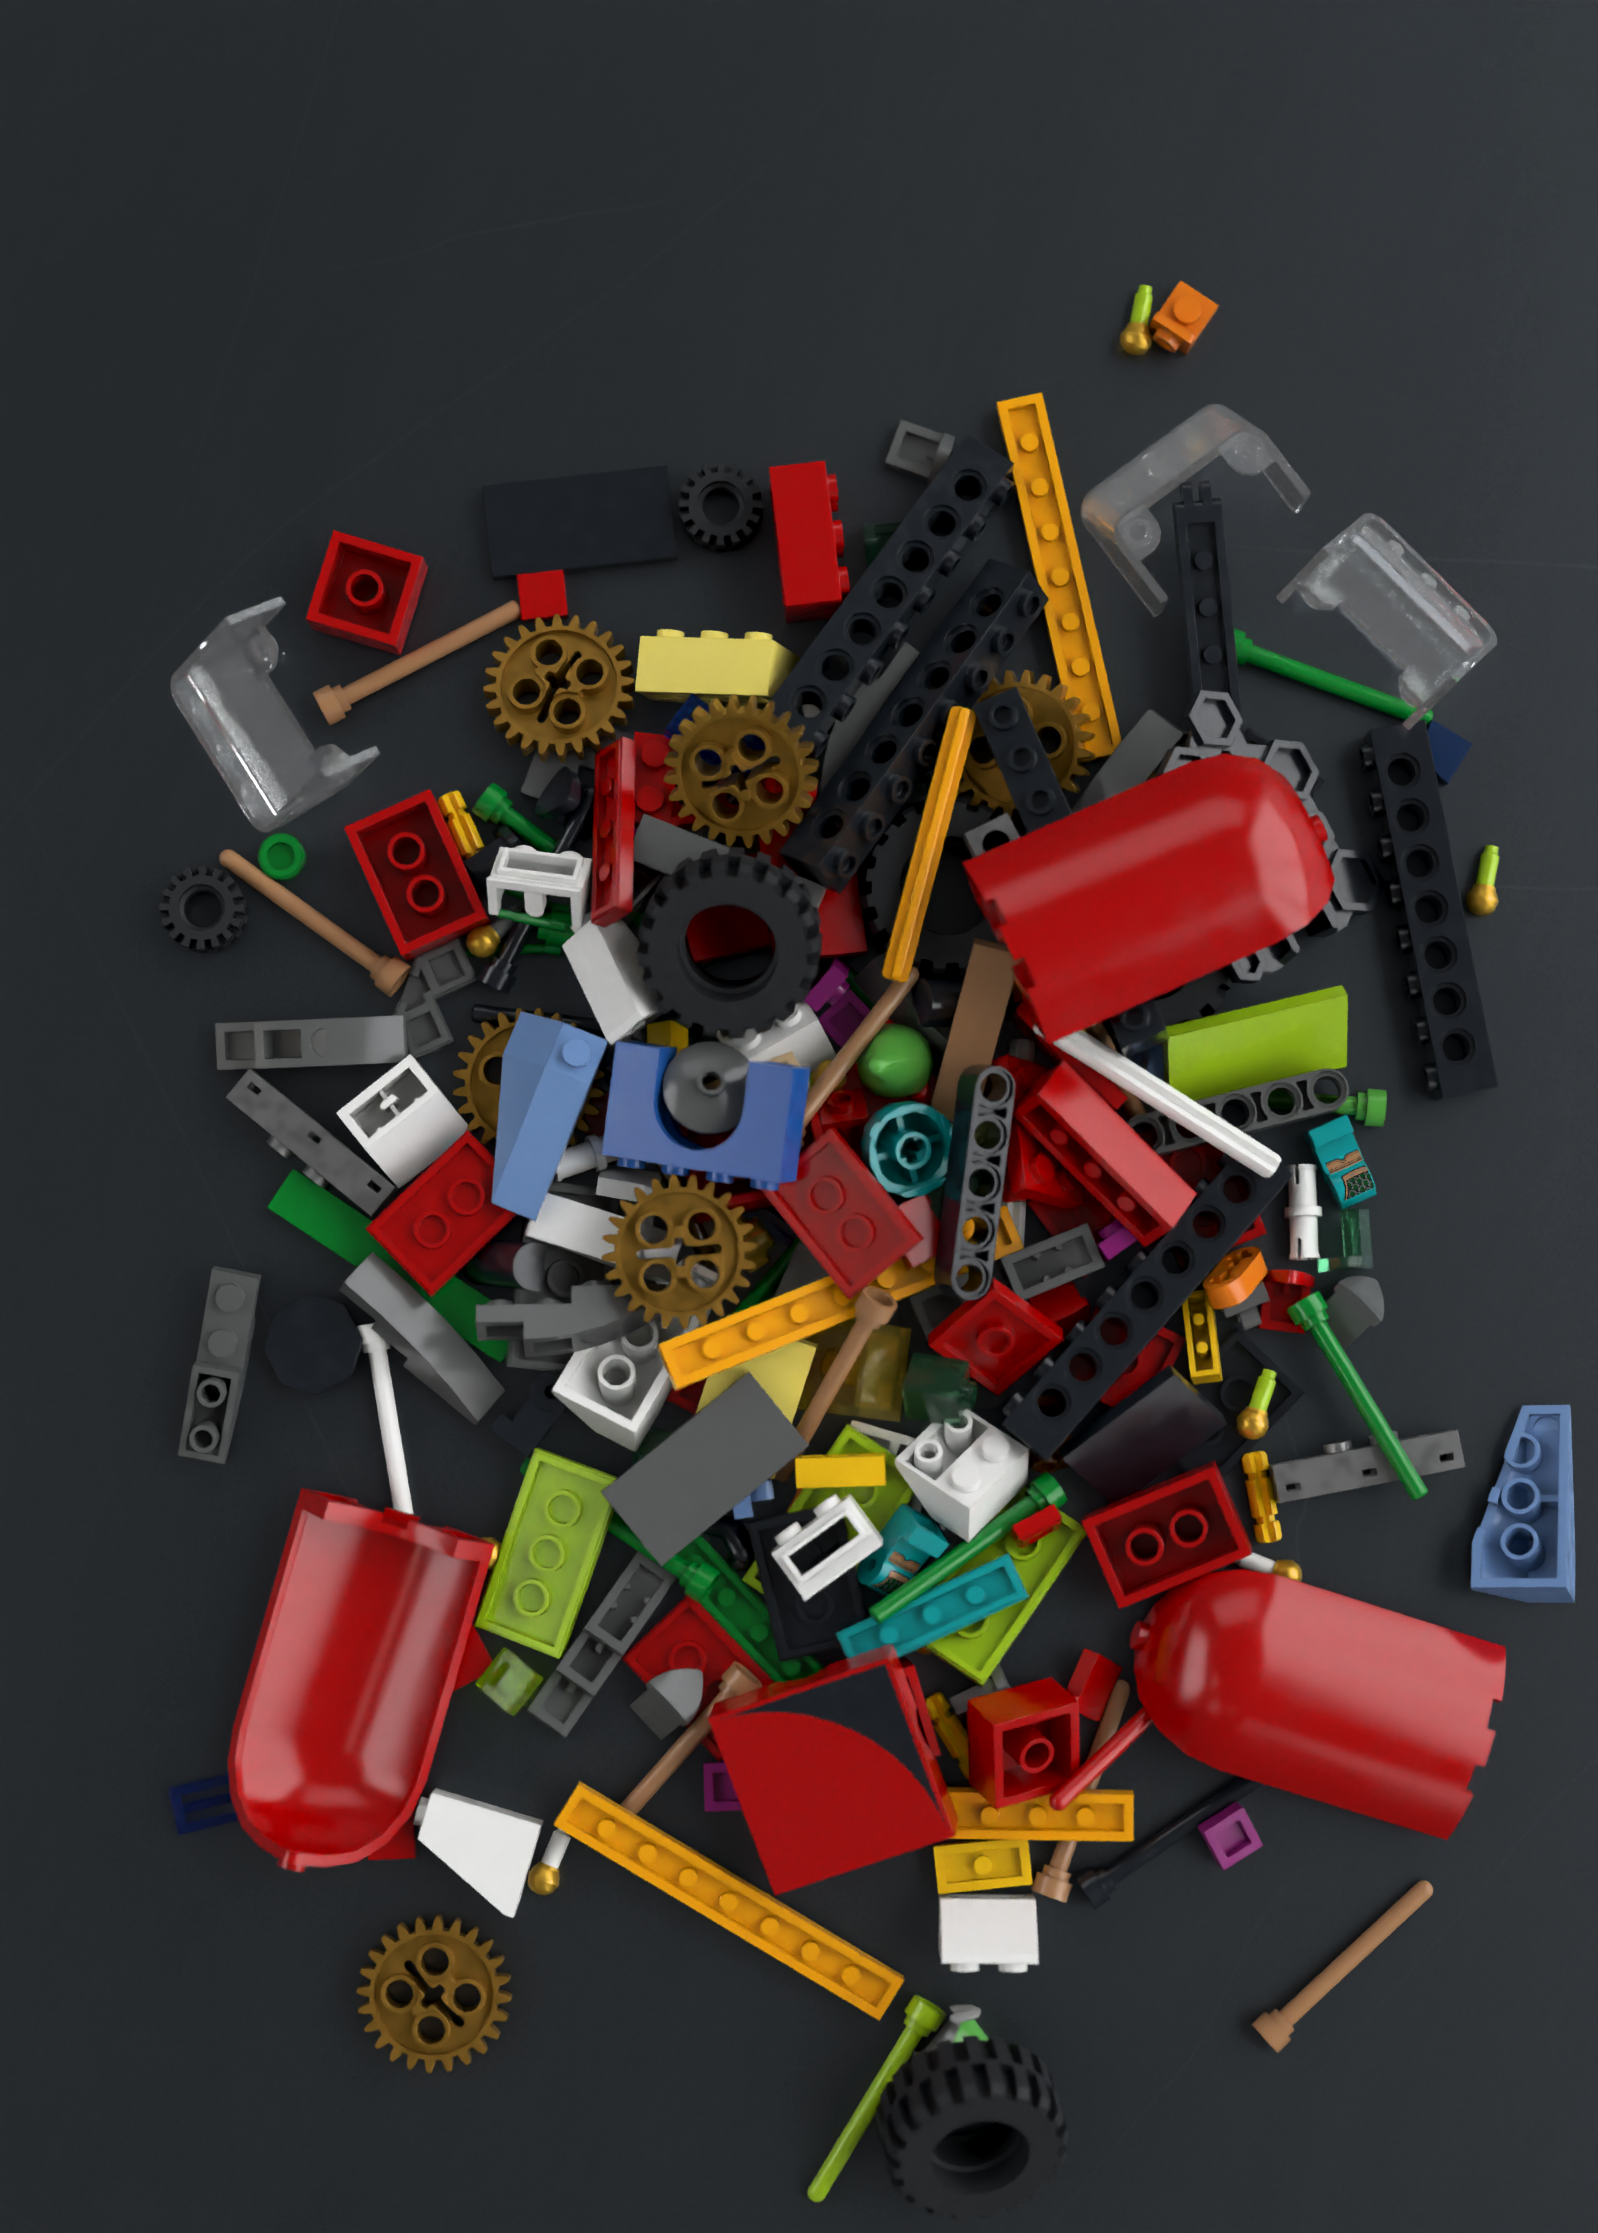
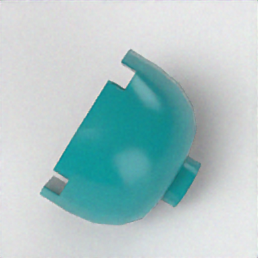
M915 1101L890 1103L876 1111L864 1126L860 1139L861 1161L886 1191L907 1198L926 1195L940 1187L946 1180L944 1175L947 1173L952 1133L951 1123L943 1114L925 1104Z

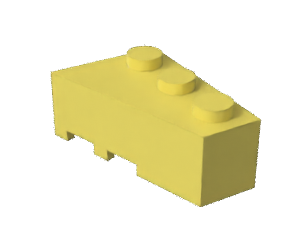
M659 629L657 630V636H640L635 692L650 700L709 705L713 698H717L720 702H728L731 695L736 694L740 706H746L751 695H756L757 703L768 704L801 657L772 640L773 635L763 632H745L744 639L728 638V633L705 630L701 631L700 638L685 637V633L678 630Z

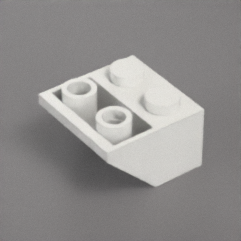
M805 1001L798 1002L795 1005L794 1013L784 1022L777 1018L773 1021L771 1029L763 1033L757 1034L755 1029L752 1028L746 1030L744 1038L730 1039L729 1031L718 1030L716 1036L720 1043L737 1049L749 1061H767L792 1051L800 1066L810 1067V1073L822 1061L827 1059L833 1060L836 1056L818 1018Z
M411 1054L336 1112L363 1148L399 1189L403 1188L432 1165L468 1130L466 1121Z
M954 1401L895 1459V1466L930 1517L969 1542L1027 1484L1029 1449Z
M995 1893L939 1894L938 1951L941 1962L950 1964V1970L956 1972L979 1971V1964H998L999 1971L1026 1972L1027 1964H1038L1037 1914L1034 1895Z

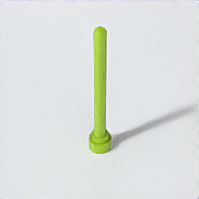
M914 1994L904 2010L907 2014L903 2021L906 2025L904 2031L808 2188V2197L813 2202H820L826 2197L875 2116L877 2107L881 2102L880 2096L888 2081L893 2082L892 2076L903 2063H907L922 2036L928 2037L931 2031L937 2032L946 2017V2013L927 1999Z

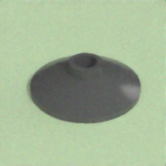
M700 1042L680 1051L669 1063L663 1079V1098L670 1114L683 1127L700 1134L716 1135L737 1128L743 1112L749 1060L737 1049L720 1042ZM708 1076H714L720 1081V1086L715 1090L706 1089L702 1084L703 1079Z

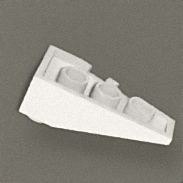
M684 1258L676 1265H683ZM698 1263L693 1266L691 1271L693 1282L703 1288L714 1284L718 1273ZM656 1282L657 1284H666V1287L669 1282ZM712 1309L706 1311L707 1318ZM660 1315L649 1324L626 1336L603 1345L574 1352L554 1385L552 1394L592 1430L637 1452L673 1387L657 1349L658 1344L703 1327V1325L698 1321L696 1315L689 1316L688 1328L682 1329L679 1318L673 1316L666 1329L662 1327Z

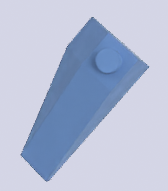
M521 1011L502 1059L492 1204L536 1222L608 1051L607 1040L564 1022Z
M1522 1405L1503 1456L1505 1460L1495 1487L1492 1486L1487 1499L1489 1504L1480 1527H1477L1472 1540L1471 1589L1526 1603H1575L1576 1556L1570 1405Z

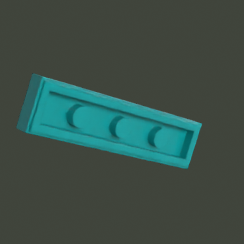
M1008 1553L926 1591L882 1624H877L870 1617L836 1633V1636L846 1658L891 1643L894 1644L898 1658L1028 1599L1029 1596Z

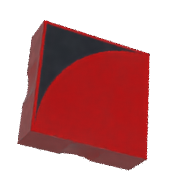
M893 1643L829 1664L824 1669L805 1678L775 1682L714 1704L708 1721L774 1895L955 1836L959 1818L937 1759L921 1733L916 1703Z

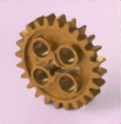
M555 614L552 626L546 627L542 619L537 617L535 631L530 632L523 625H519L520 640L515 641L507 636L503 638L507 653L493 651V660L499 668L491 667L485 670L487 679L493 683L483 687L485 697L492 700L486 704L489 716H498L493 721L496 731L499 733L508 730L505 738L509 746L522 740L521 750L524 756L527 757L536 747L538 748L541 762H545L551 751L557 752L560 763H565L567 752L574 750L576 756L583 760L584 746L590 745L595 751L599 752L601 751L599 738L602 735L613 741L617 739L612 726L613 723L622 726L627 725L626 714L620 709H634L633 697L626 694L635 691L634 678L627 677L633 673L632 664L629 660H623L626 654L622 644L612 647L614 642L612 632L607 631L598 637V627L595 621H592L583 630L577 615H574L571 619L569 626H563L559 614ZM549 653H556L562 656L553 665H543L540 663L543 656ZM581 655L582 657L577 659L571 667V661L574 656ZM595 672L602 675L601 680L594 685H585L580 682L584 675ZM565 682L568 685L567 690L562 688ZM553 687L558 689L554 696L552 693ZM526 692L539 694V698L531 704L524 705L517 702L518 698ZM549 709V715L545 722H538V720L541 719ZM573 711L580 714L578 720L572 724L558 722L560 716L566 712Z
M1010 670L1005 671L1004 684H1000L996 677H994L988 685L989 690L984 691L975 704L1013 687H1017L1040 742L1048 730L1057 729L1060 733L1061 744L1059 749L1054 753L1046 755L1062 792L1068 790L1079 794L1081 790L1073 781L1075 776H1090V772L1080 765L1081 760L1095 758V753L1083 749V743L1094 739L1095 734L1081 731L1080 728L1091 718L1088 714H1074L1081 700L1077 697H1072L1064 701L1063 699L1068 687L1062 683L1050 691L1052 677L1045 674L1041 676L1036 685L1034 674L1029 670H1024L1020 682H1018L1015 673ZM977 718L961 777L965 781L959 786L958 793L966 795L974 791L975 794L970 805L980 807L981 804L988 802L987 806L994 809L993 814L996 816L1003 807L1004 814L1008 813L1011 821L1014 822L1018 810L995 758L986 764H983L978 758V747L981 742L986 740V737Z
M732 694L728 700L727 708H724L717 698H713L709 704L710 714L700 706H697L692 713L694 722L683 719L678 727L683 736L673 734L669 745L676 751L668 752L664 763L675 769L666 773L664 782L678 785L671 791L668 797L669 800L684 801L678 815L681 818L693 813L696 817L692 826L693 831L707 825L710 827L708 839L711 841L717 837L719 832L725 833L727 847L733 845L737 836H742L746 847L751 848L757 834H759L766 845L770 844L773 838V828L782 836H786L790 829L788 820L799 824L804 815L799 807L810 808L814 799L806 791L816 790L819 780L807 774L817 770L819 761L805 758L812 752L814 743L799 742V738L805 729L804 725L790 729L787 724L791 712L787 711L777 718L773 715L775 702L772 700L761 710L757 709L756 695H751L746 706H740L736 694ZM748 734L758 735L763 739L766 748L762 750L749 748L745 744L743 736ZM706 749L715 751L720 756L722 763L719 765L707 764L701 758L700 751ZM773 756H778L780 758V762H768L763 764V762H765L767 758ZM738 765L741 771L751 769L748 778H745L742 772L731 774L734 766ZM768 777L774 778L781 783L783 791L779 793L768 792L762 786L761 780ZM721 779L716 784L708 787L704 786L702 782L704 780L713 781ZM725 792L730 793L737 798L739 806L735 808L725 807L720 803L717 795Z
M517 1008L515 1022H511L504 1012L498 1013V1028H495L487 1021L481 1023L486 1037L482 1039L478 1036L469 1035L467 1039L475 1048L474 1052H459L458 1054L463 1061L468 1063L467 1069L453 1071L454 1076L465 1080V1086L454 1090L453 1095L467 1096L468 1103L459 1108L458 1113H473L475 1118L470 1122L467 1129L470 1131L482 1126L485 1129L481 1139L483 1145L497 1137L501 1085L489 1077L488 1064L495 1057L503 1058V1053L521 1011L525 1012L524 1008ZM536 1008L534 1015L544 1017L543 1008ZM557 1012L551 1019L561 1022L562 1014ZM576 1022L570 1024L573 1027H578ZM599 1070L595 1080L604 1077L605 1072ZM594 1084L576 1124L577 1128L586 1132L591 1127L584 1118L585 1114L599 1115L601 1112L597 1106L591 1103L592 1097H601L606 1094V1091L594 1087ZM574 1132L569 1141L571 1145H575L578 1142Z
M676 1174L670 1176L669 1188L665 1189L662 1188L656 1178L651 1179V1194L647 1195L639 1187L634 1188L638 1202L632 1205L627 1201L621 1200L619 1204L626 1213L625 1217L622 1219L610 1216L608 1219L618 1228L617 1234L603 1235L602 1238L614 1245V1251L601 1255L602 1260L615 1262L616 1268L608 1272L605 1277L611 1280L620 1278L622 1284L616 1289L614 1295L620 1297L630 1293L632 1299L628 1304L627 1310L631 1312L642 1304L646 1307L643 1321L647 1323L657 1312L661 1314L662 1327L666 1329L673 1316L679 1318L682 1329L688 1328L689 1316L696 1315L698 1321L703 1326L707 1325V1310L712 1309L719 1316H724V1310L720 1302L725 1298L737 1304L739 1299L732 1291L735 1285L749 1287L750 1285L740 1273L742 1269H753L756 1267L755 1263L744 1259V1252L756 1249L757 1244L743 1242L742 1235L753 1229L752 1224L738 1225L736 1219L743 1213L744 1208L737 1207L730 1211L728 1210L726 1205L730 1200L731 1193L726 1192L718 1199L712 1196L715 1187L714 1182L710 1181L700 1191L697 1190L696 1176L693 1175L690 1176L686 1187H680ZM698 1212L707 1213L714 1221L712 1235L704 1240L693 1238L688 1231L689 1219ZM653 1215L662 1218L667 1226L666 1236L662 1241L655 1244L644 1241L640 1234L642 1221ZM682 1238L683 1245L719 1244L722 1248L721 1252L717 1254L685 1256L684 1264L680 1266L676 1265L675 1259L671 1257L638 1259L636 1256L639 1250L671 1248L674 1246V1239ZM709 1260L717 1267V1279L709 1287H699L692 1280V1268L699 1261ZM656 1263L666 1266L671 1276L668 1286L660 1291L648 1289L643 1280L646 1268Z
M442 1914L436 1916L433 1927H427L424 1918L418 1916L415 1922V1931L412 1932L404 1922L399 1923L397 1926L398 1940L387 1933L381 1937L386 1952L372 1948L368 1953L370 1958L377 1964L376 1967L363 1966L360 1970L364 1977L371 1980L368 1984L358 1986L356 1993L369 1997V2001L358 2008V2013L372 2014L373 2019L365 2026L364 2031L372 2032L379 2029L381 2036L377 2040L375 2047L378 2049L388 2043L394 2046L390 2055L392 2062L402 2053L407 2054V2069L409 2070L415 2066L418 2059H424L427 2073L432 2072L436 2060H442L446 2071L449 2072L453 2068L454 2057L457 2055L466 2066L469 2065L472 2061L471 2047L484 2054L488 2047L483 2036L486 2035L494 2039L499 2037L501 2032L492 2021H506L509 2013L498 2007V2004L511 2001L512 1993L499 1990V1986L510 1981L511 1975L509 1973L496 1972V1968L504 1961L505 1957L504 1955L489 1957L487 1952L494 1942L493 1939H488L479 1945L475 1941L479 1927L475 1926L467 1934L461 1932V1918H457L450 1929L444 1928ZM430 1948L442 1949L449 1958L448 1967L442 1971L431 1970L424 1961L425 1951ZM406 1961L414 1963L420 1975L430 1987L435 1988L439 1984L444 1987L445 1991L441 1996L442 2001L464 2020V2025L458 2026L438 1999H434L431 2002L425 1999L424 1996L428 1988L422 1980L405 1967ZM396 1980L406 1981L413 1989V1999L407 2003L396 2002L389 1994V1984ZM467 1983L474 1985L480 1992V2002L471 2007L462 2005L456 1998L455 1991L458 1986ZM427 2016L438 2017L445 2025V2034L436 2039L428 2038L421 2031V2019Z

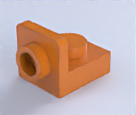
M1180 280L1160 311H1157L1149 325V331L1154 333V341L1162 348L1173 353L1178 349L1187 355L1217 311L1219 305Z

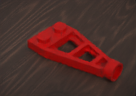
M635 732L634 741H636L634 828L639 827L644 814L684 830L692 829L696 819L693 813L680 818L678 813L683 805L678 801H670L668 798L671 791L677 785L664 782L666 773L675 769L664 763L667 753L676 751L669 745L672 738L670 735ZM709 749L700 751L701 758L707 764L719 765L722 763L720 756L715 751ZM735 765L731 774L742 772L745 778H748L751 769L741 771L738 765ZM770 777L761 780V783L768 792L779 793L783 791V786L778 780ZM818 785L816 790L806 791L814 798L811 806L816 801ZM726 792L717 795L718 800L725 807L735 808L739 806L732 805L727 801ZM799 807L804 814L803 816H805L810 809Z

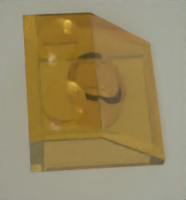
M855 1320L847 1321L807 1338L806 1341L818 1344L797 1409L806 1410L854 1326ZM882 1324L879 1329H873L826 1413L900 1422L911 1328Z

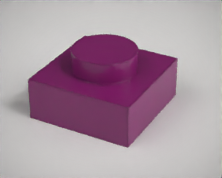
M839 957L833 958L813 981L810 992L804 1001L817 1012L825 1002H828L831 1006L835 1005L850 986L845 981L848 977L850 966Z
M849 989L818 1020L824 1032L841 1049L870 1010Z
M1116 1219L1098 1232L1103 1240L1096 1245L1105 1262L1138 1239Z
M724 1761L704 1762L705 1812L742 1810Z
M1237 1801L1197 1826L1216 1864L1223 1870H1226L1263 1846L1244 1807Z

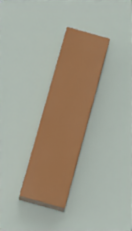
M977 938L974 940L930 1105L951 1122H953L960 1075L966 1068L972 1065H991L1015 978L1011 966L1019 963L1018 960L1013 961L1007 946ZM988 1075L982 1080L981 1083L982 1095L984 1092Z

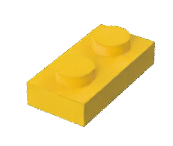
M982 1839L933 1845L938 1894L1033 1885L1028 1840Z

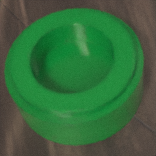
M278 833L269 836L263 841L258 852V862L264 873L276 881H290L299 876L306 865V852L303 845L295 837L285 833Z

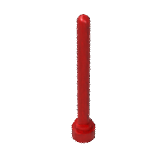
M1144 1706L1050 1796L1049 1805L1053 1810H1064L1154 1723Z

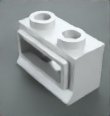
M518 845L515 848L500 847L491 874L486 879L489 914H499L501 898L505 889L524 892L525 911L533 917L543 915L547 903L546 895L569 897L571 899L572 925L581 926L592 894V858H584L574 851H564L561 854L539 852L528 845Z
M836 1493L813 1509L817 1516L804 1527H801L796 1521L774 1538L779 1545L773 1548L771 1554L797 1588L804 1601L883 1544V1537L850 1493L841 1500ZM846 1515L859 1534L802 1575L789 1556Z

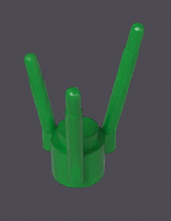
M504 890L505 894L525 902L523 891ZM548 900L545 906V910L548 912L544 911L541 917H533L527 913L501 908L496 916L539 927L537 939L546 940V943L525 944L520 955L545 953L560 956L561 948H563L562 945L575 934L571 929L572 917L571 912L568 911L569 905L553 903ZM498 945L495 953L491 956H498L503 945ZM467 948V949H466V954H467V956H469V957H474V955L471 954V952H470L469 949Z

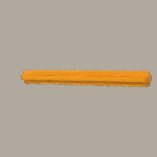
M953 706L949 711L881 972L884 978L891 981L907 982L912 970L977 720L976 713L965 707Z

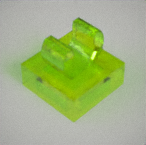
M503 1647L475 1685L503 1710L515 1716L544 1678L513 1651Z

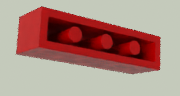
M1064 1060L1036 1080L1013 1111V1115L1145 1247L1173 1229L1197 1195Z

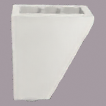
M590 911L584 916L581 926H571L575 934L562 947L605 1038L613 1045L616 1041H620L646 1027L647 1024L653 1023L664 1011L656 1004L658 998L656 991H648L642 977L645 970L644 967L638 965L637 958L639 940L622 919L606 928L592 924Z
M437 1788L431 1792L430 1799L421 1797L413 1822L414 1825L421 1826L418 1839L501 1913L514 1918L544 1820Z

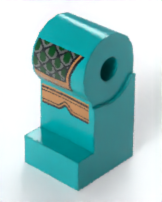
M1347 1114L1302 1133L1324 1182L1327 1183L1335 1202L1341 1210L1377 1194L1373 1178L1353 1135L1354 1130Z
M902 1503L880 1532L884 1539L882 1546L860 1561L857 1573L858 1581L886 1597L913 1578L930 1555L938 1559L949 1543L933 1519Z

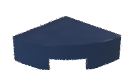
M1432 720L1427 727L1436 776L1439 781L1447 785L1472 746V743Z

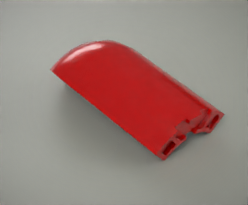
M1221 754L1184 764L962 863L975 901L989 922L998 942H1005L1013 961L1018 960L1019 962L1011 966L1012 972L1020 987L1032 1021L1048 1045L1281 941L1309 924L1329 901L1335 881L1322 842L1328 840V836L1320 817L1317 814L1309 817L1303 803L1284 775L1258 758L1231 754Z
M301 1488L233 1724L228 1755L230 1798L242 1829L262 1849L277 1857V1864L288 1870L303 1872L306 1866L330 1867L358 1862L386 1845L410 1818L427 1782L495 1546L494 1544L450 1526L442 1528L419 1523L420 1516L385 1506L384 1512L357 1503L355 1498ZM370 1622H372L373 1638L367 1628Z
M1245 1569L1209 1572L1173 1587L1152 1607L1143 1622H1136L1129 1643L1130 1648L1135 1649L1134 1673L1141 1703L1157 1729L1186 1755L1226 1773L1447 1840L1455 1830L1473 1797L1472 1791L1467 1790V1786L1475 1766L1485 1767L1496 1732L1487 1729L1492 1703L1501 1702L1504 1691L1506 1669L1505 1646L1287 1577Z

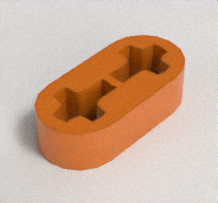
M1245 1247L1227 1254L1207 1276L1202 1285L1211 1308L1225 1309L1241 1303L1250 1296L1266 1276L1268 1269L1258 1247Z

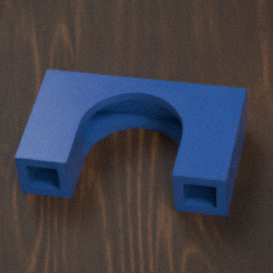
M616 1041L602 1155L618 1157L617 1165L628 1168L645 1169L646 1162L662 1164L661 1172L671 1175L689 1176L690 1169L706 1171L705 1179L714 1182L734 1183V1176L751 1179L750 1187L764 1190H778L779 1183L796 1181L810 1067L772 1061H749L743 1112L740 1122L734 1133L725 1142L714 1148H707L694 1143L683 1134L667 1109L663 1098L665 1071L671 1060L677 1055V1047L640 1041Z

